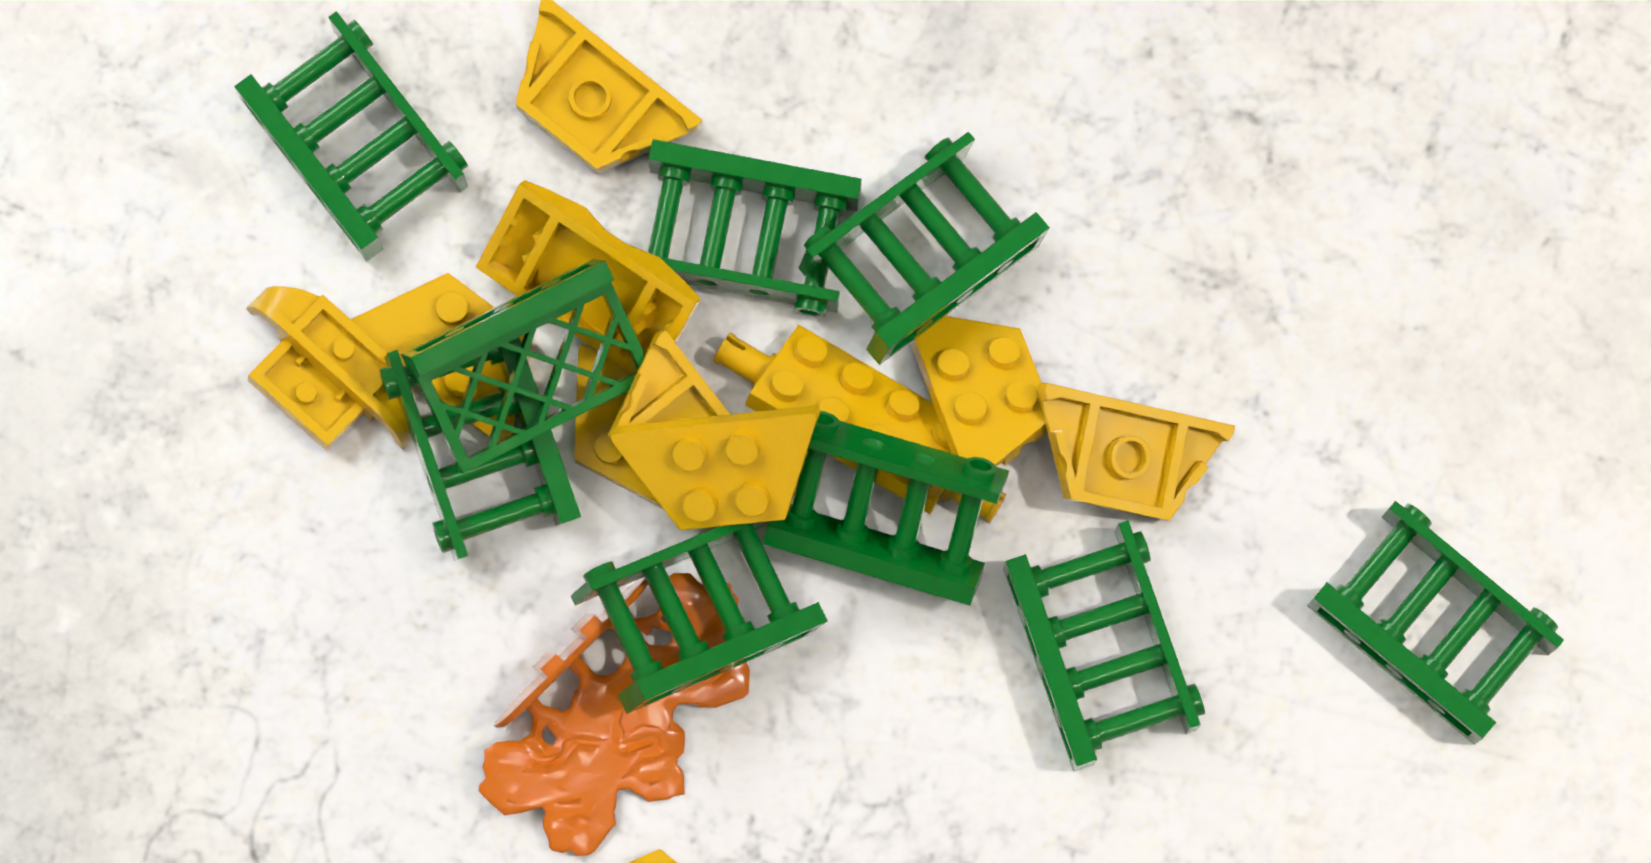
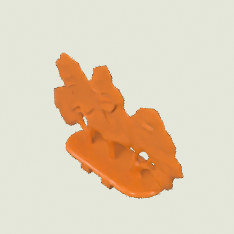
M673 573L670 575L669 578L700 642L706 641L709 648L724 643L722 635L726 631L704 585L698 582L690 573ZM645 577L636 580L622 593L628 607L648 586ZM727 583V585H728V587H729V589H730V591H731V593H732V595H733V597H734V599H735V601H736V603H737V605H738V604H739V598L732 592V587H731V585H730L729 583ZM660 608L656 614L643 618H634L639 631H643L647 636L653 631L651 627L671 632L667 622L660 618L663 616ZM605 610L598 617L593 614H585L571 628L578 637L559 656L556 653L547 652L532 666L540 675L519 694L494 722V727L502 728L517 718L525 709L532 714V729L529 735L520 741L495 742L484 750L482 768L486 778L479 784L478 791L504 816L542 808L545 811L543 829L549 840V848L560 853L572 851L576 856L589 855L595 852L609 831L616 825L614 811L618 790L630 789L635 794L641 795L647 802L666 800L673 796L685 794L684 773L678 766V758L684 753L685 731L672 720L673 711L679 704H696L699 707L717 708L744 698L749 693L750 669L747 663L626 714L617 694L633 683L630 674L634 672V669L627 655L623 664L608 676L596 675L585 664L580 655L606 629L614 630ZM674 637L667 645H650L645 641L654 662L660 660L663 668L679 662L676 654L681 651ZM569 667L580 678L579 688L574 693L571 707L562 712L558 709L542 705L538 697ZM546 726L556 737L554 744H547L543 740L542 732Z

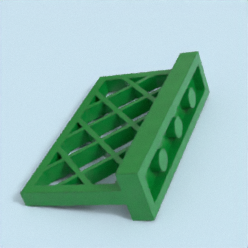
M591 259L401 354L409 373L414 375L461 473L464 474L630 389L645 354L611 283L614 281V278L606 261ZM600 296H603L611 313L604 335L577 326L584 305ZM572 311L569 323L556 319ZM546 323L566 329L556 359L529 350L536 329ZM616 327L624 342L613 339ZM575 332L601 341L592 371L565 363ZM524 335L521 347L508 343ZM610 344L628 350L637 369L636 372L619 381L600 375ZM498 347L518 353L508 384L481 375L488 352ZM527 356L554 365L543 396L517 387ZM476 359L472 371L460 367ZM562 369L589 377L582 399L571 405L552 399ZM450 371L469 376L470 379L460 408L441 402L432 384V380ZM479 380L506 389L495 420L468 411ZM598 381L609 384V386L594 393ZM514 393L541 401L535 422L524 429L504 423ZM550 405L562 408L547 416ZM445 409L458 413L454 425H452ZM466 417L493 425L486 448L467 457L459 440ZM502 429L514 433L498 441Z

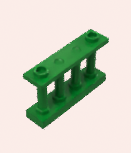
M336 11L328 18L338 38L275 85L268 82L261 87L253 75L250 74L234 87L247 109L365 261L368 262L384 250L377 236L383 230L382 223L446 176L456 189L462 192L468 187L465 175L462 172L468 167V164L450 141L443 146L440 144L371 56L367 49L373 46V43L358 22L354 19L349 24H346ZM352 54L370 78L306 126L299 123L293 128L282 114L288 108L286 102ZM384 95L401 119L337 167L332 163L324 168L313 154L320 148L317 143ZM415 135L433 160L371 206L367 207L363 204L356 209L345 195L346 192L352 189L349 184Z
M969 131L954 142L947 137L937 143L925 155L926 163L834 230L826 225L815 232L803 245L806 248V252L798 267L803 275L806 276L822 263H825L874 321L872 329L875 333L866 350L879 366L1038 248L1050 229L1037 212L1022 223L1017 217L1010 219L962 161L966 158L975 141V138ZM945 174L995 233L992 237L995 243L983 252L977 247L971 249L922 191ZM904 203L955 262L952 266L955 272L942 282L937 277L930 278L882 220ZM863 233L870 238L915 292L912 296L915 302L902 312L897 307L890 308L841 250Z
M652 139L648 158L650 173L658 174V179L662 181L648 253L660 257L688 285L793 304L795 312L807 316L824 317L826 311L838 312L840 291L825 288L829 270L825 263H822L807 274L804 284L773 279L787 206L793 205L794 200L814 203V209L818 211L814 233L826 225L834 230L838 225L839 215H844L846 210L857 212L861 195V178ZM690 180L710 184V189L714 191L700 264L668 259L682 188L689 185ZM742 190L761 193L762 199L766 201L752 274L720 269L735 196L741 195Z
M519 337L508 342L519 347L522 344ZM498 347L488 352L485 362L489 361L491 365L500 363L506 383L508 384L518 353ZM398 350L386 354L384 358L387 367L379 369L380 377L388 399L391 400L398 397L440 518V520L432 523V527L442 553L451 551L454 561L468 556L464 540L542 514L544 518L553 516L556 526L581 517L552 430L464 474L459 471L456 463L438 469L428 438L442 433L433 414L420 417L410 388L418 385L414 375L409 373L407 366L403 367ZM526 358L517 387L539 394ZM476 359L460 367L464 369L474 366ZM450 371L442 376L454 373V371ZM499 387V392L472 400L468 411L488 418L497 415L506 389ZM514 393L507 414L509 416L517 414L522 429L535 422L541 401ZM445 410L452 425H454L458 413ZM466 417L463 426L478 422V420ZM525 463L526 467L535 465L542 485L534 488V494L456 520L446 489Z
M820 411L789 513L785 520L769 521L763 544L971 606L985 566L984 562L974 560L969 556L983 500L995 504L998 503L1006 484L1009 470L996 467L993 462L984 458H965L839 421L835 415ZM826 454L857 463L843 520L819 514L813 509ZM878 469L910 478L896 535L873 530L865 525ZM930 485L962 494L948 550L945 551L920 544L917 540Z
M1395 500L1381 517L1393 527L1391 532L1345 586L1339 584L1335 589L1326 582L1307 607L1475 745L1496 724V721L1487 715L1491 710L1488 704L1534 648L1538 646L1549 655L1562 644L1564 639L1556 633L1558 625L1546 613L1535 607L1529 611L1429 528L1432 525L1431 520L1421 510L1409 503L1403 507ZM1412 542L1435 561V564L1387 621L1381 619L1376 623L1361 610L1364 606L1362 599L1405 547ZM1453 576L1475 594L1477 598L1429 656L1423 654L1418 658L1403 645L1406 641L1404 634ZM1495 611L1520 632L1471 691L1465 689L1461 693L1445 680L1448 676L1446 669Z
M1129 520L1118 523L1114 533L1118 541L1117 545L1041 569L1039 565L1030 567L1026 554L1006 560L1003 567L1073 772L1093 766L1097 761L1095 751L1102 749L1103 742L1180 717L1185 734H1188L1199 728L1201 724L1198 716L1205 714L1203 701L1195 683L1188 686L1186 684L1144 565L1151 562L1146 540L1141 531L1133 533ZM1126 564L1136 595L1061 620L1057 616L1048 618L1042 601L1043 597L1049 596L1048 590ZM1144 615L1154 646L1076 671L1075 667L1066 669L1059 649L1067 646V640ZM1162 666L1172 697L1098 722H1094L1093 718L1083 719L1077 700L1085 697V691Z
M766 522L719 526L616 569L611 561L595 567L583 575L586 583L570 596L574 605L576 606L599 596L634 669V672L630 674L633 683L617 694L626 714L807 637L828 622L819 602L801 610L796 602L790 603L756 533V530ZM736 539L771 611L767 615L770 623L756 629L751 621L745 622L710 550ZM691 558L726 631L722 635L725 642L709 648L706 641L700 642L665 568ZM645 577L681 651L676 654L679 662L663 668L660 660L654 662L619 587Z

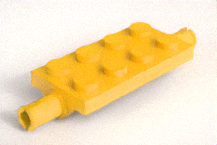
M799 324L778 354L773 353L771 356H768L730 332L714 357L713 362L721 364L754 384L745 406L755 412L819 405L820 411L835 415L839 421L951 453L932 402ZM830 455L856 470V462ZM878 469L875 482L905 499L910 478ZM930 485L924 511L931 514L939 500L946 503L950 499L959 505L962 494ZM1002 492L997 504L983 500L979 517L990 524L1007 494Z

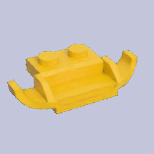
M272 286L267 287L247 306L246 310L250 314L260 316L277 330V338L281 340L248 375V382L326 452L362 415L366 416L370 421L374 418L377 419L389 431L395 443L402 450L412 441L398 397L391 400L388 399L380 377L379 369L387 367L384 357L388 352L323 294L317 296L298 288Z

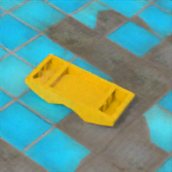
M526 180L522 181L518 185L475 268L519 296L591 259L604 260L614 278V281L611 283L644 354H646L654 335L661 329L666 330L674 342L677 343L701 300L692 288L660 257L628 245L608 232L586 207L549 189ZM603 296L584 305L578 327L604 335L611 313ZM572 311L556 319L569 323ZM616 327L613 339L624 342ZM575 332V336L596 350H599L601 341ZM610 344L606 357L631 374L636 372L637 369L628 350Z

